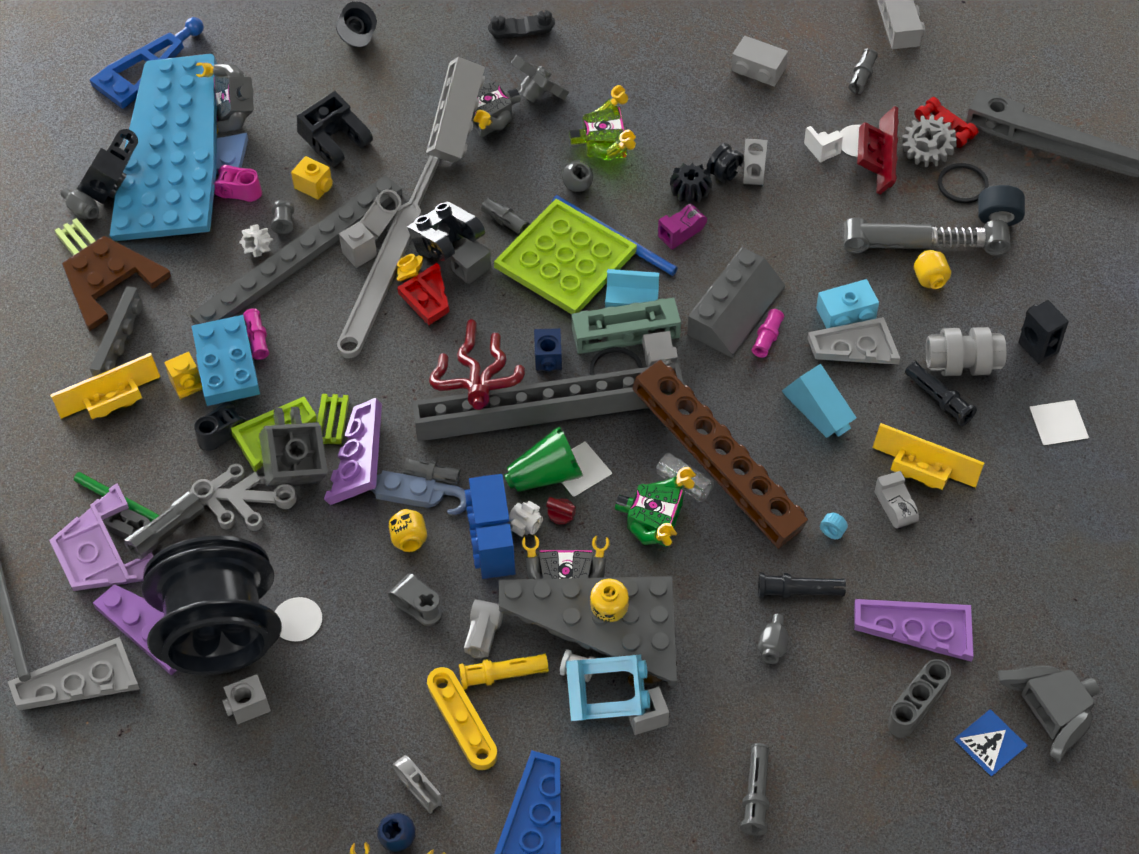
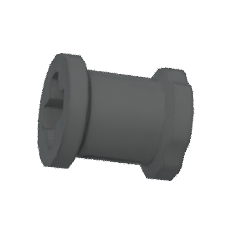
M285 200L276 201L272 205L274 219L271 221V229L278 234L290 233L294 227L291 220L294 213V205Z

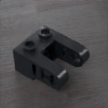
M333 91L297 115V133L332 167L345 160L341 148L330 138L339 130H342L360 148L373 141V136L368 127L350 110L351 106L336 91Z
M129 129L118 131L107 151L100 148L78 185L77 190L86 193L101 204H104L107 197L113 199L127 176L123 171L138 144L137 135ZM126 139L129 142L123 150L119 147L123 140Z
M448 201L438 204L434 210L426 215L419 216L415 219V222L407 226L416 251L429 259L435 257L441 261H445L455 254L452 243L456 240L459 241L464 237L474 242L485 235V228L476 216Z

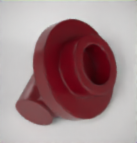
M549 497L546 504L549 519L556 524H566L572 521L575 516L576 506L567 499Z

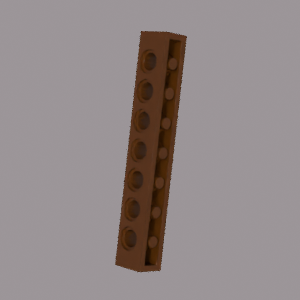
M660 359L636 377L632 390L777 549L781 548L803 530L808 521L803 509L798 505H794L787 497L785 490L770 479L766 469L750 457L748 450L742 444H738L734 440L729 429L713 417L709 407L704 404L702 405L698 401L693 390L677 378L673 368L668 365L666 366ZM661 390H667L671 395H666ZM679 410H686L689 412V415L682 414ZM697 429H703V430H705L708 434H707V435H703V434L699 433V432L697 431ZM715 449H721L726 454L721 455L717 453ZM734 469L742 470L745 475L737 474ZM752 489L760 490L763 495L755 494ZM771 509L780 511L782 516L773 514Z

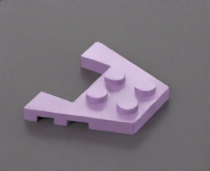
M118 483L109 488V492L104 497L94 501L90 505L91 508L83 515L73 519L49 540L73 591L113 586L114 584L143 581L144 568L153 557L151 552L142 560L137 558L123 564L102 521L129 508Z

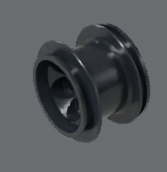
M204 536L178 542L154 555L144 568L142 595L145 601L156 610L164 613V617L148 633L147 645L153 656L177 671L194 675H215L236 671L253 664L263 657L268 649L278 640L282 632V623L277 613L259 603V599L273 585L275 576L266 551L256 543L243 538Z

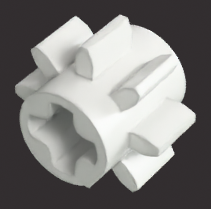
M256 224L250 226V229L242 230L243 237L239 243L245 249V254L253 252V256L258 257L262 256V252L270 251L268 246L273 238H270L267 232L268 228L259 230V225Z
M531 501L523 502V504L517 503L509 514V521L513 525L511 531L521 537L524 534H535L543 521L541 513L538 512L540 507Z

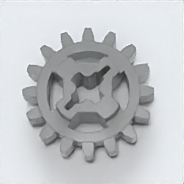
M931 115L929 120L921 116V122L919 123L912 120V128L906 126L905 134L902 135L903 151L907 152V158L912 159L915 157L916 165L924 161L925 167H928L929 162H933L935 166H938L939 159L946 162L947 154L953 155L954 147H956V131L951 130V123L944 124L943 117L936 121L934 120V115Z

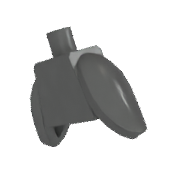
M1044 665L997 671L1000 683L1003 686L1012 690L1022 691V697L1051 739L1054 740L1050 756L1059 763L1064 754L1086 734L1091 726V709L1094 706L1092 697L1100 692L1097 682L1093 678L1080 682L1071 670L1061 671L1058 668Z

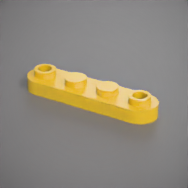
M445 667L434 669L428 675L427 685L437 707L470 765L477 770L490 769L494 766L498 757L494 741L454 672ZM441 683L447 684L445 688L438 687ZM487 754L488 757L486 759H479L478 755Z

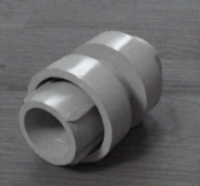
M989 327L971 328L969 336H962L960 328H942L940 334H931L927 337V367L931 371L941 370L942 376H960L963 368H969L972 376L990 375L992 369H1002L1005 366V337L1001 333H991Z

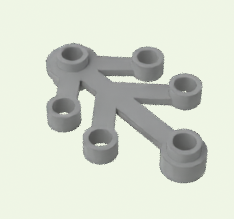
M232 464L226 472L214 480H197L190 489V493L197 495L203 506L207 505L217 516L219 525L223 529L232 528L236 520L233 512L225 510L218 500H228L245 519L246 526L251 531L259 530L263 525L261 515L254 512L246 502L276 503L279 508L289 509L297 500L295 489L288 484L279 485L274 492L249 490L258 483L266 484L265 476H259L261 473H264V466L245 478L243 466ZM240 471L238 475H232L233 472ZM230 481L237 483L230 489L222 488ZM224 518H231L227 522L222 521ZM253 519H257V520H258V521H257L256 523H254V524L250 523V521L253 520Z

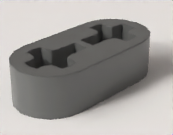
M129 509L103 520L108 531L124 539L135 532L134 528L140 529L150 523L148 518ZM121 516L123 522H121V521H119V520H115V521L112 523V520H111V519H113V518H114V519H118V518Z

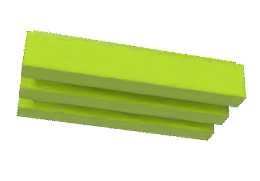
M322 394L317 419L321 426L322 434L327 405L331 404L326 435L322 437L323 444L342 445L349 396L343 395V398H340L338 394H332V397ZM337 405H341L336 437H332Z

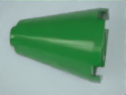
M561 427L554 429L507 466L508 473L504 474L510 489L516 487L518 492L583 477V473Z

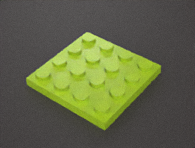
M555 199L494 261V268L570 314L579 313L607 284V270H620L636 253L637 245L562 201Z

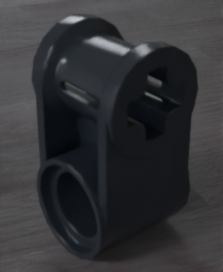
M225 402L215 410L196 420L194 429L197 443L201 449L206 451L217 449L220 445L234 438L231 428L247 421L245 417L240 416L235 411L236 407L233 403Z

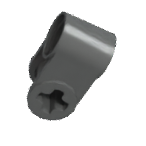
M407 574L388 593L390 600L395 606L407 612L422 625H435L442 618L438 594L423 584L413 574Z

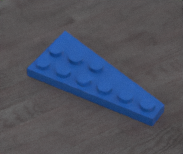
M531 750L494 854H561L560 758Z

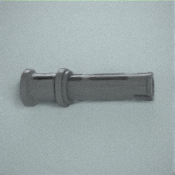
M763 743L751 745L748 794L742 801L745 814L740 829L745 834L754 836L764 835L768 831L765 818L766 811L770 805L766 797L770 749L768 745Z

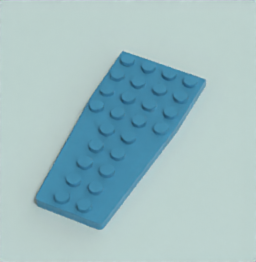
M213 54L150 60L144 64L129 130L137 135L138 144L123 171L127 176L115 194L110 237L113 241L210 232L217 157L215 76L213 74L208 78L197 77L196 74H202L204 69L203 66H196V64L201 62L210 63L214 66V64H217V61Z

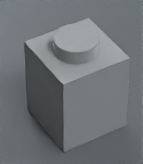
M360 221L339 233L342 253L356 268L377 256L375 238Z

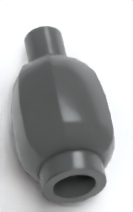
M67 188L61 191V197L66 200L67 207L78 217L84 220L94 219L99 214L96 201L86 193L81 191L71 192Z
M781 614L773 615L772 623H769L763 629L759 639L758 649L762 654V660L769 664L777 663L779 658L784 656L788 647L789 634L783 626L784 616Z

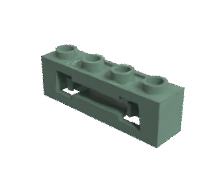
M661 298L655 301L606 307L604 309L571 314L572 332L577 354L601 351L611 347L642 344L643 335L648 334V330L655 331V329L663 328L664 331H670L671 339L680 338L681 320L675 298ZM603 337H606L605 342L589 344L591 339L598 338V340H601Z

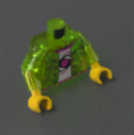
M617 85L612 89L611 96L613 99L609 98L599 108L582 117L583 129L569 130L570 144L585 143L586 154L589 157H598L606 161H610L613 158H626L627 149L632 150L635 148L636 143L634 140L636 136L631 130L624 129L621 108L617 106L618 103L625 104L628 102V95L621 85Z

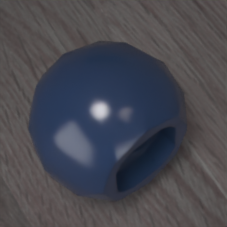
M388 814L380 821L377 827V837L380 844L386 850L391 852L404 851L412 845L416 837L413 821L405 814Z

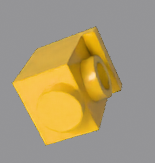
M189 352L164 362L170 382L180 399L203 390L198 368Z

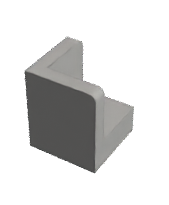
M660 687L648 690L650 708H646L644 715L628 716L634 735L668 725L669 710Z

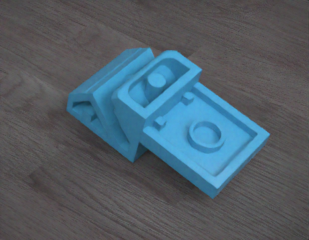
M239 315L191 326L207 406L259 395L260 389L244 316Z

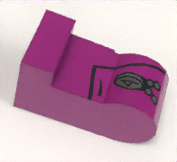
M689 204L679 213L671 217L665 215L659 219L658 237L673 250L701 231L707 223V217L693 204Z

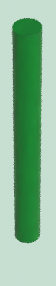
M77 472L74 476L76 483L102 497L109 492V487L81 472ZM124 496L129 507L128 509L145 516L150 522L160 516Z

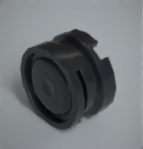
M727 143L721 144L710 156L706 170H709L710 174L717 176L718 180L722 183H726V180L731 181L738 174L736 170L738 166L742 167L744 155L738 150H732L731 145Z

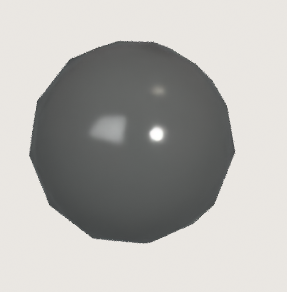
M573 161L563 169L562 180L570 191L583 192L591 186L593 172L587 163Z

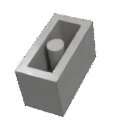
M744 36L732 54L731 71L775 87L786 69L788 51Z

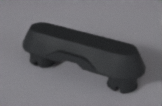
M543 10L539 11L537 15L527 16L523 19H505V17L499 15V17L493 16L490 19L488 30L496 39L546 34L554 27L555 19L548 10H545V12Z

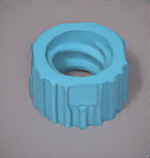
M827 513L820 523L822 533L834 540L841 539L848 528L846 520L837 513Z

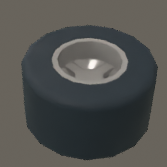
M996 185L980 192L978 198V217L984 224L992 220H1003L1008 226H1012L1024 219L1025 195L1019 188L1010 185Z

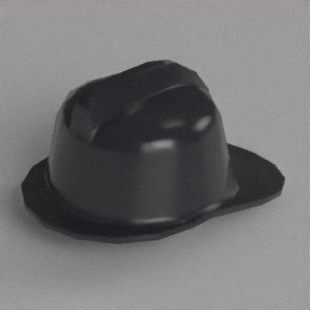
M352 1L346 4L340 13L336 23L337 34L348 45L364 47L370 42L376 29V15L367 4Z

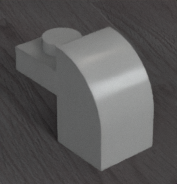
M670 331L643 335L642 344L647 367H651L660 359L664 364L675 363L678 356L676 347L672 346Z

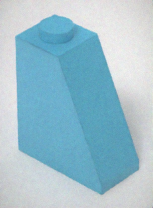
M821 364L800 376L782 390L783 394L826 438L833 433L839 437L851 429L849 423L857 418Z

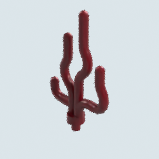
M470 319L466 323L465 342L457 352L459 363L470 368L469 379L440 380L447 371L449 361L448 355L442 353L438 357L437 367L430 374L429 383L432 388L438 391L467 389L469 404L474 409L481 410L488 404L491 390L508 388L519 384L525 376V368L522 365H517L513 375L491 379L504 368L507 361L506 354L500 349L501 336L495 332L490 337V353L496 361L489 365L481 374L480 363L474 358L467 356L473 350L476 341L477 323L475 320Z

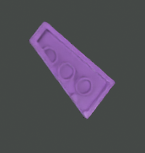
M376 398L353 407L345 432V436L348 439L344 446L340 448L338 457L341 459L337 470H333L330 479L333 482L332 489L326 491L324 500L330 505L376 488L382 404Z
M115 584L93 602L95 609L166 672L172 675L177 671L153 656L147 645L148 633L164 617L163 612L150 606L144 598Z
M855 599L854 630L972 662L974 656L971 605Z

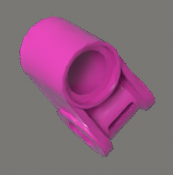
M222 165L219 168V176L217 181L214 182L215 195L247 202L256 201L261 197L262 189L255 170L230 165Z

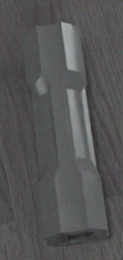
M187 492L172 503L171 507L126 538L124 544L129 553L135 559L142 560L168 536L184 524L194 520L204 512V506L200 498L194 493Z

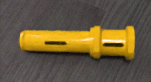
M546 653L491 663V660L488 661L486 659L480 664L465 666L463 663L459 664L460 680L464 690L468 686L484 683L490 686L494 683V680L549 672Z

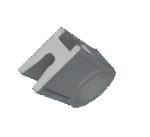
M386 189L381 191L360 220L374 236L375 240H377L392 217L400 209V196L393 190ZM380 197H391L396 205L395 210L384 209L380 204Z
M404 755L392 764L400 780L430 814L433 813L435 808L442 806L439 791L408 756Z

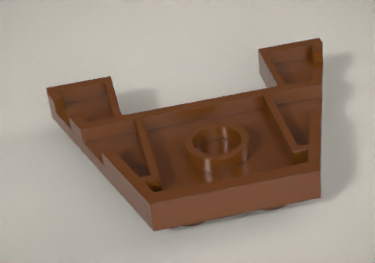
M106 236L99 238L62 263L89 331L109 319L107 312L95 299L134 273H138L152 289L171 277L170 271L167 268Z

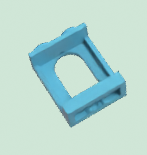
M641 655L566 661L571 721L644 715L646 708H650V695L648 690H644L643 680L648 675L647 663L645 660H642ZM619 671L633 674L635 696L632 699L587 704L585 674Z

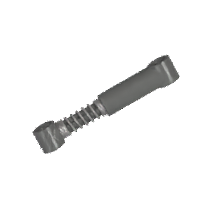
M858 217L848 219L843 224L844 248L850 253H861L868 248L931 249V246L935 247L938 244H943V247H945V244H950V247H952V244H957V247H959V244H964V247H966V244H971V247L973 245L978 248L982 247L988 254L998 256L1006 254L1011 248L1009 226L1003 220L989 221L983 228L976 227L974 230L970 227L967 230L963 227L960 230L956 227L953 230L949 227L946 230L942 227L937 230L931 224L868 223L865 219Z

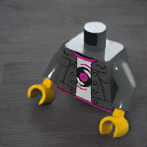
M197 63L196 66H203L204 69L202 74H196L197 77L208 78L213 74L215 76L217 134L218 132L222 134L242 128L246 118L254 110V90L251 77H244L243 72L233 64H214L212 66L210 63Z
M498 82L483 84L477 96L479 98V105L477 110L473 112L471 120L473 121L474 128L481 137L494 130L502 131L513 118L512 105L521 101L518 90L514 88L504 92Z
M534 535L536 544L533 548H528L525 545V537L522 539V547L528 554L525 556L528 579L604 578L607 558L604 556V551L610 546L608 537H606V545L602 549L596 545L597 536L593 538L592 546L596 550L594 555L593 550H539L538 555L536 554V549L539 546V539Z

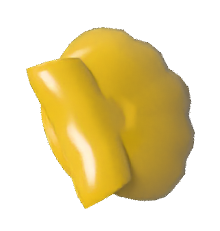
M408 254L402 257L397 263V280L402 282L417 276L418 271L423 265V256Z

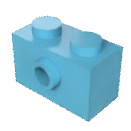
M865 279L819 292L816 309L827 329L875 319L877 317L879 301L868 280Z

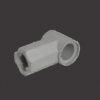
M474 600L470 614V628L464 646V652L471 655V657L478 659L489 657L495 632L500 629L503 619V612L499 611V604Z

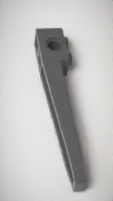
M981 89L978 90L969 107L966 123H973L978 130L1019 144L1129 176L1139 177V151L1031 115L1024 112L1025 104Z

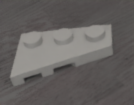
M884 317L808 332L807 339L815 359L898 365L900 363V356Z

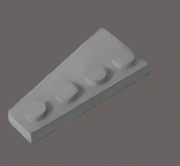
M120 637L30 672L31 679L26 682H21L19 677L8 681L14 702L19 711L140 689Z

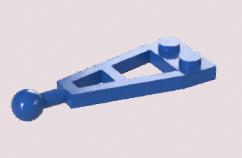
M191 17L185 22V28L175 36L169 32L108 65L90 79L92 87L124 109L137 98L141 78L133 85L118 73L142 60L147 62L150 60L175 58L184 48L183 41L190 35L198 36L202 33L204 28L203 22L197 17ZM170 45V47L163 53V55L160 58L154 55L156 52Z

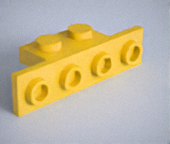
M149 353L51 394V398L61 419L83 409H87L92 419L101 418L109 415L113 410L131 406L137 400L142 399L138 386L159 378L160 374L152 354Z
M882 423L879 425L872 447L895 457L891 466L892 471H901L905 478H913L923 482L928 487L943 490L949 478L976 488L984 466V462Z

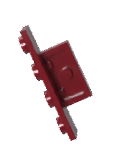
M896 106L880 118L879 129L866 122L859 127L857 164L877 174L876 193L879 195L888 188H891L897 179V132L899 119L898 107Z

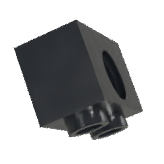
M1049 300L1039 305L1034 304L1026 311L1018 343L1040 364L1059 353L1069 321Z

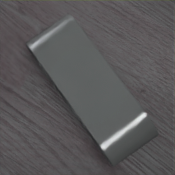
M941 659L930 660L895 702L888 720V729L894 736L898 738L910 736L944 694L951 676V668L945 661ZM931 675L939 676L942 680H935ZM913 696H921L925 701L916 700ZM896 717H905L909 721L901 722Z

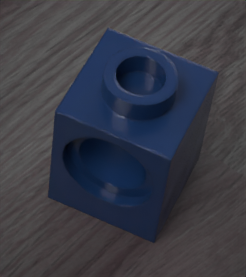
M534 329L536 370H561V329Z

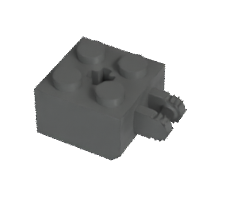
M291 407V424L286 425L282 408H275V425L264 426L259 433L266 487L282 484L320 483L328 474L321 426L319 422L302 423L299 407Z

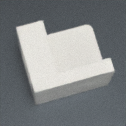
M812 126L806 128L804 144L819 162H823L841 153L843 136L838 130L830 134L826 132L817 134Z

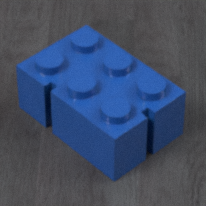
M497 474L469 478L470 489L465 490L475 569L481 568L482 579L515 575L514 546L511 527L508 524L509 514L503 475Z

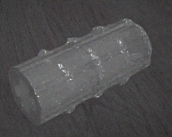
M666 453L659 461L656 473L667 480L677 476L680 469L684 467L691 468L696 474L695 477L691 478L695 482L694 487L687 489L683 486L682 489H684L688 496L703 502L711 493L714 481L673 454Z

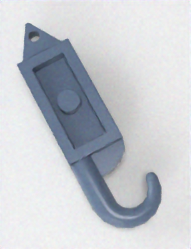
M382 470V473L377 475L376 488L371 489L376 495V499L424 508L436 506L444 495L455 496L461 500V503L455 509H448L447 513L449 515H457L466 510L465 490L463 488L438 483L434 479L430 481L423 477Z

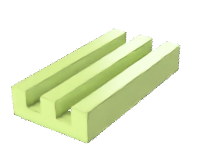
M77 218L72 220V225L68 223L63 225V230H60V228L55 230L56 236L72 255L77 254L79 251L66 235L70 234L82 250L87 245L77 235L75 230L82 235L89 245L95 242V239Z

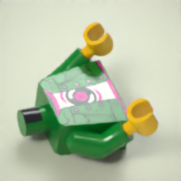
M684 467L679 470L677 476L650 484H640L634 498L618 495L615 510L628 514L627 529L643 545L660 544L668 547L672 543V535H677L674 528L683 506L684 489L682 488L683 486L687 489L693 488L695 482L691 478L695 477L696 474L691 468Z

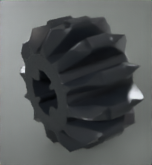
M693 161L688 166L682 163L680 168H674L673 175L670 178L673 196H678L679 202L687 200L689 204L692 200L700 203L702 198H707L712 188L709 170L704 169L703 164L695 166Z

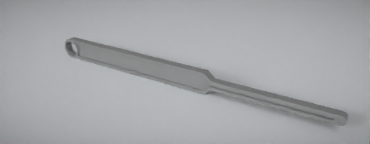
M432 155L429 156L409 202L401 205L397 211L337 342L338 352L344 358L358 356L365 344L396 275L397 263L404 257L412 239L407 226L415 222L416 218L422 216L419 206L441 160L440 158ZM347 342L357 344V347L352 351H345L341 348Z

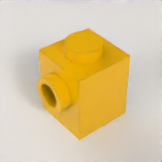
M307 156L291 172L294 189L318 200L325 192L330 190L333 184L330 167Z

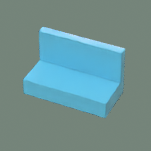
M607 270L605 308L658 299L659 273Z

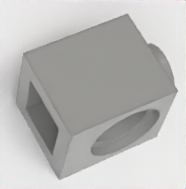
M257 674L223 687L227 698L222 700L228 716L234 714L237 725L271 711ZM243 698H250L246 703H239Z

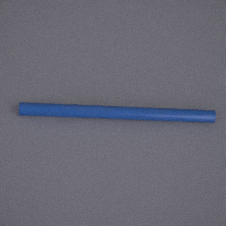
M556 195L552 199V202L555 199L562 201L637 245L636 255L671 276H674L678 268L560 196Z

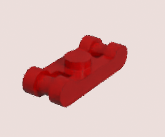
M931 97L926 101L925 106H920L914 111L915 117L920 122L921 116L929 120L930 113L935 115L934 120L936 121L943 117L944 124L950 122L951 130L957 132V148L963 147L968 139H973L978 135V128L973 123L967 124L943 107L936 97Z

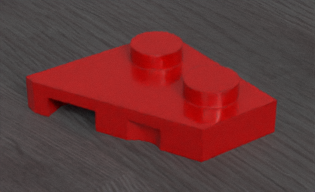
M435 263L397 287L398 294L428 325L449 313L448 300L438 263Z

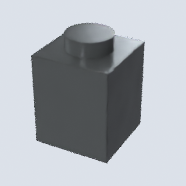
M469 240L455 250V254L450 257L451 270L469 285L491 269V252L486 245Z

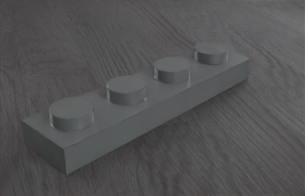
M127 286L91 364L90 371L93 377L115 368L118 356L122 355L124 351V342L127 336L132 333L135 317L141 313L143 306L137 288Z

